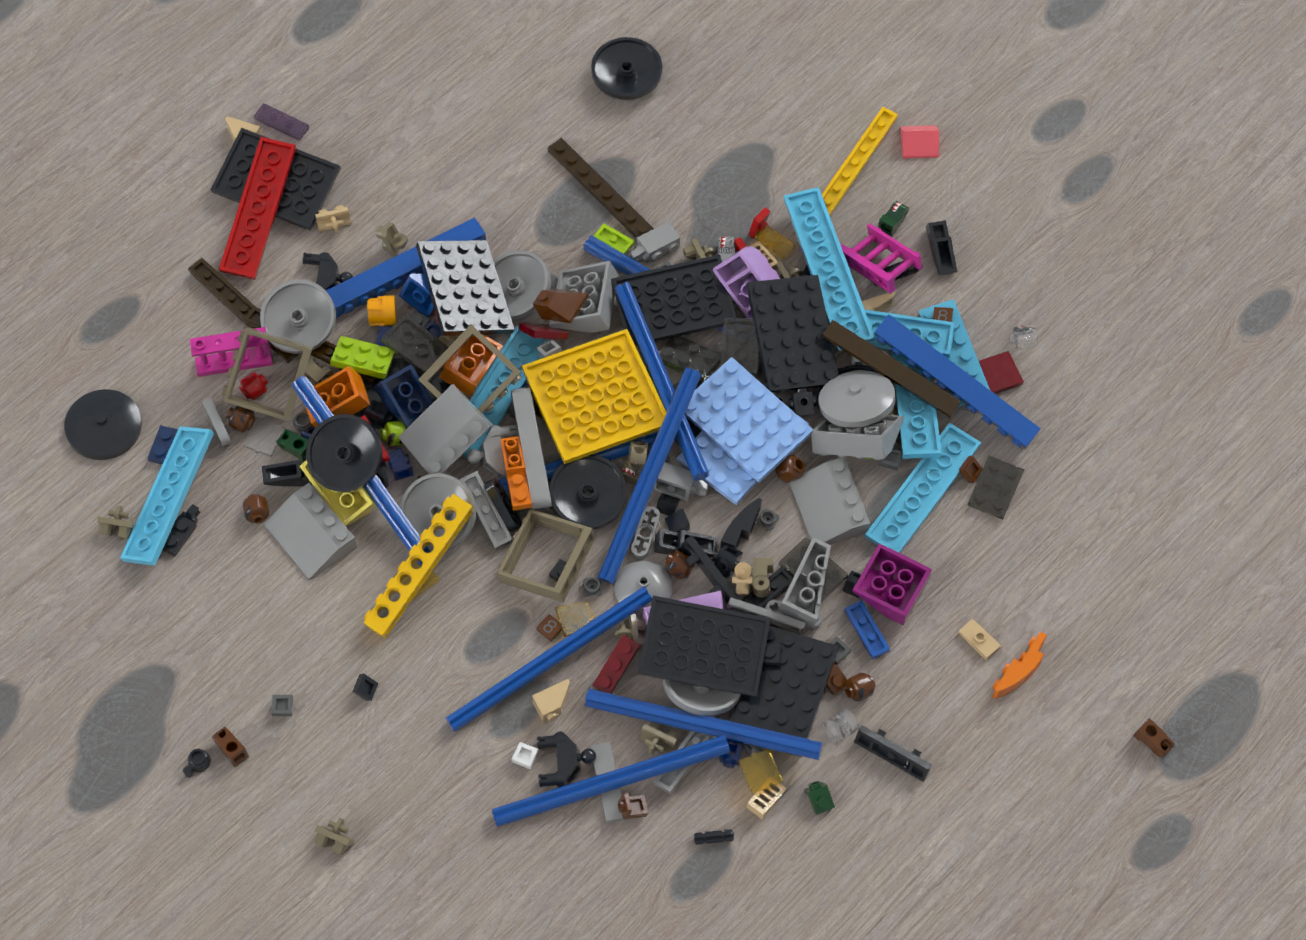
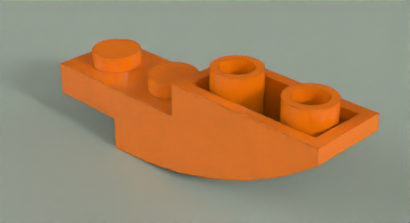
M520 437L500 439L513 511L532 508Z
M1040 631L1037 637L1033 636L1028 644L1030 647L1028 652L1023 651L1019 660L1014 658L1011 664L1007 663L1002 671L1004 674L1002 679H997L992 687L995 690L993 698L997 699L1014 691L1033 675L1042 663L1045 655L1039 651L1046 640V634Z

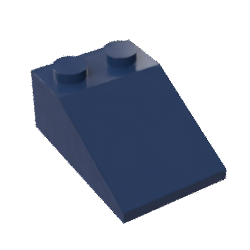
M412 364L373 386L382 402L406 429L433 403L425 386L418 380L419 376Z

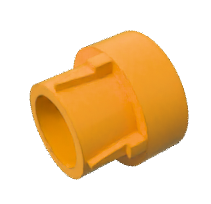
M395 295L378 296V298L367 300L370 326L397 327Z

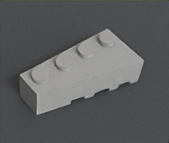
M814 537L812 538L778 609L779 612L806 622V625L813 628L818 620L831 545Z

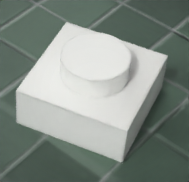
M519 742L512 757V762L531 769L538 754V749Z

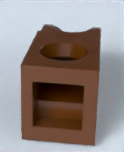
M1150 718L1133 735L1138 741L1144 742L1154 754L1161 758H1164L1174 747L1173 741Z
M223 727L211 736L234 768L249 757L245 747L226 727Z

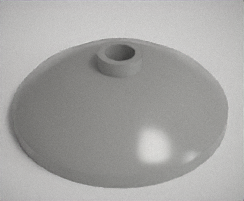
M635 561L626 565L618 573L615 580L614 592L618 603L642 587L647 589L651 597L653 595L669 599L672 597L673 583L669 573L661 565L652 561ZM642 580L647 581L646 584H641L640 582ZM649 602L633 614L643 615L644 607L651 606V602Z

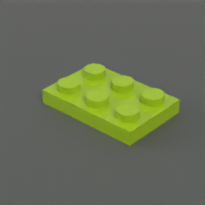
M340 336L331 358L330 366L342 369L350 366L357 373L386 379L395 355V349Z

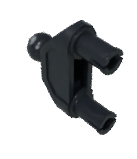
M304 252L303 264L319 265L316 284L324 290L336 286L338 282L342 283L353 278L350 272L339 274L338 265L329 253L310 254Z
M558 731L550 736H537V741H539L537 742L538 749L556 747L558 765L556 773L539 774L540 788L554 785L558 787L569 785L581 770L580 761L585 764H592L596 760V752L587 748L580 753L577 745L562 731Z

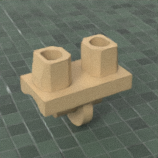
M343 205L336 206L334 210L328 212L322 209L319 210L318 214H315L319 232L330 229L338 232L339 227L351 225L348 207Z
M740 562L735 567L732 583H736V594H748L750 592V584L753 583L752 569L747 562Z

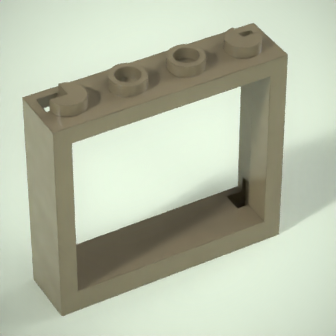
M470 324L418 380L439 398L442 394L429 381L475 335L513 371L478 408L482 414L484 412L489 413L495 406L493 402L498 397L502 399L508 393L506 388L511 383L515 385L520 380L522 372Z
M246 327L245 331L241 330L238 341L241 342L240 348L234 351L232 359L236 361L234 367H230L227 378H230L228 385H224L222 396L225 397L223 402L290 422L298 397L293 387L285 411L232 395L250 335L303 351L294 382L299 377L304 376L313 347Z
M530 509L526 517L522 519V525L519 531L515 533L511 547L507 548L503 562L499 564L497 575L501 583L564 603L595 541L594 531L590 527ZM536 525L579 538L554 588L512 575Z

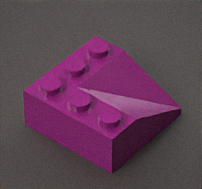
M879 543L852 592L885 617L904 626L930 579L932 569Z

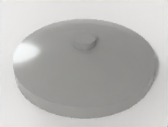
M521 250L505 253L495 259L494 265L511 319H521L536 311L533 302L541 290H550L551 286L550 272L543 260L532 252Z
M307 280L288 281L276 287L265 299L260 313L261 327L266 328V333L313 347L312 350L321 346L329 338L336 321L335 306L329 294L318 284ZM270 341L272 345L281 351L293 354L303 353L301 350Z
M851 371L838 375L827 382L819 394V406L822 415L831 423L842 427L855 428L874 424L886 417L895 404V391L890 380L872 371Z
M428 474L417 479L408 487L403 495L400 509L419 536H421L422 532L431 526L433 516L436 513H440L443 508L442 504L447 497L455 494L472 505L474 512L448 548L450 550L461 544L472 531L476 519L475 501L471 491L461 480L447 474ZM450 513V514H448L447 517H446V520H448V521L454 520L455 517H456V514H455V513ZM439 529V530H437L436 533H435V536H437V537L443 536L444 533H445V530H444V529ZM427 545L429 550L433 551L434 546Z
M663 679L665 692L671 701L681 709L696 715L714 716L725 713L737 704L741 694Z

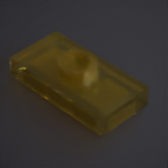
M769 225L755 236L756 241H760L763 246L783 260L795 249L794 243Z

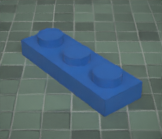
M862 600L844 609L846 616L872 660L890 652V647Z

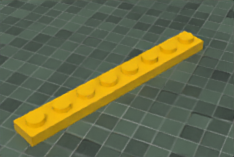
M882 106L822 193L829 216L834 212L897 120V113Z

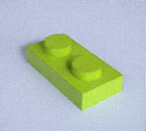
M605 223L594 235L597 239L625 255L634 245V240Z

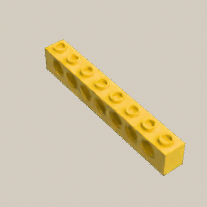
M455 494L445 499L440 513H436L433 516L429 529H425L422 532L418 545H414L409 551L410 556L406 562L403 561L399 565L397 570L399 572L395 578L392 577L388 581L386 591L377 597L374 608L369 610L364 616L365 621L363 623L365 626L384 639L392 631L474 512L472 505ZM455 513L456 517L454 520H446L448 514ZM444 529L445 533L443 536H435L437 530ZM433 545L434 549L430 553H425V547ZM416 561H421L422 567L414 569L413 564ZM404 578H411L410 584L402 585ZM393 594H400V598L398 601H391V596ZM382 610H389L387 617H379Z

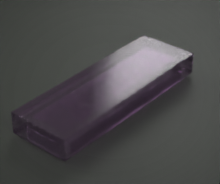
M265 103L260 106L254 115L255 120L298 141L303 138L309 129L308 124Z

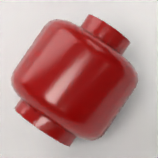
M252 372L241 380L239 389L247 399L256 400L267 392L266 384L268 381L263 374L258 375Z

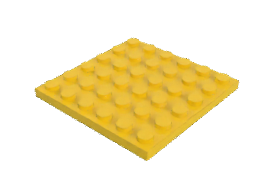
M627 329L522 365L524 376L564 464L659 431L667 413Z

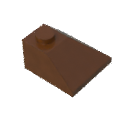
M562 289L541 290L533 302V306L541 319L571 323L589 295L588 293Z

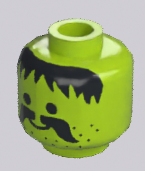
M400 421L387 422L384 429H381V439L385 440L386 444L390 447L403 446L404 443L399 439V436L406 430V427Z

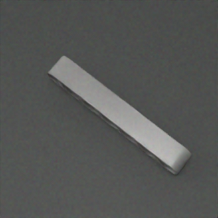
M530 387L512 389L511 397L526 468L532 510L552 507Z

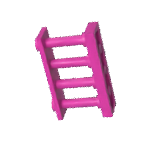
M869 223L867 224L869 235L853 248H848L844 244L841 245V248L850 268L891 294L896 290L894 281L897 276L911 265L918 270L922 269L921 256L918 252L912 251L882 232L880 228ZM873 241L879 244L866 256L857 254ZM885 249L892 252L879 264L870 262ZM898 257L904 260L901 265L890 273L883 270Z
M265 327L255 328L256 330L266 333ZM241 331L190 339L191 355L195 357L198 377L227 373L230 367H234L236 360L232 359L234 355L233 350L240 348L241 342L238 341ZM250 335L246 347L250 349L245 350L239 371L273 365L270 345L265 346L268 345L267 340Z

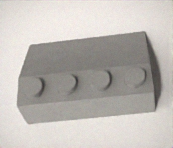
M611 261L559 271L556 289L588 293L589 296L571 323L550 320V327L589 333L609 330L615 299L611 279L619 276Z
M452 384L399 436V439L429 474H443L493 424Z
M887 415L874 424L855 428L838 426L825 418L811 432L813 453L820 454L821 456H855L857 459L868 457L874 460H882L892 451L904 416Z
M845 457L825 462L803 473L802 477L789 483L810 540L814 537L827 544H832L864 535L869 530L870 521Z
M310 483L293 493L264 523V526L309 580L357 547L355 537Z

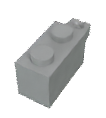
M668 221L637 237V246L635 250L630 252V258L636 262L641 260H647L648 263L657 261L669 252L673 253L680 247V237Z
M664 462L653 490L688 501L691 494L705 496L709 484L702 480L694 481L691 471Z

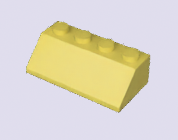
M307 460L300 465V468L318 493L345 526L361 519L377 507L364 487L353 492L329 490L314 479L308 468Z

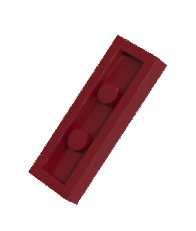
M622 635L592 686L601 692L612 694L641 645Z

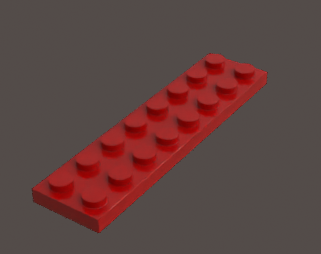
M260 137L221 260L220 272L253 280L256 279L297 148L295 144Z

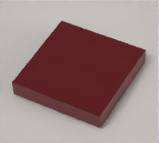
M519 323L518 328L519 331L533 338L567 340L569 332L560 328H552L549 324Z
M1009 351L979 360L989 389L994 394L1023 385L1024 381Z

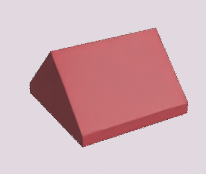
M936 125L900 126L903 159L939 157V129Z

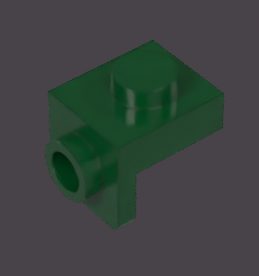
M815 781L810 783L808 788L804 789L805 793L809 796L816 815L835 808L827 784Z

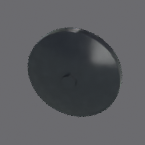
M633 37L616 38L603 44L594 54L591 63L592 78L596 86L610 97L620 100L638 99L651 93L659 84L662 77V60L657 50L646 41Z
M102 389L89 392L73 403L67 412L64 429L69 444L78 454L93 460H108L126 453L136 443L141 433L142 419L137 405L129 396L116 390Z
M349 414L335 415L321 422L311 434L306 449L307 465L314 479L323 487L336 492H353L366 486L376 476L383 454L382 443L374 427L366 420Z
M592 454L567 464L563 462L554 472L550 482L551 503L559 518L590 527L593 530L613 522L622 512L625 505L627 487L623 474L614 463L598 455Z

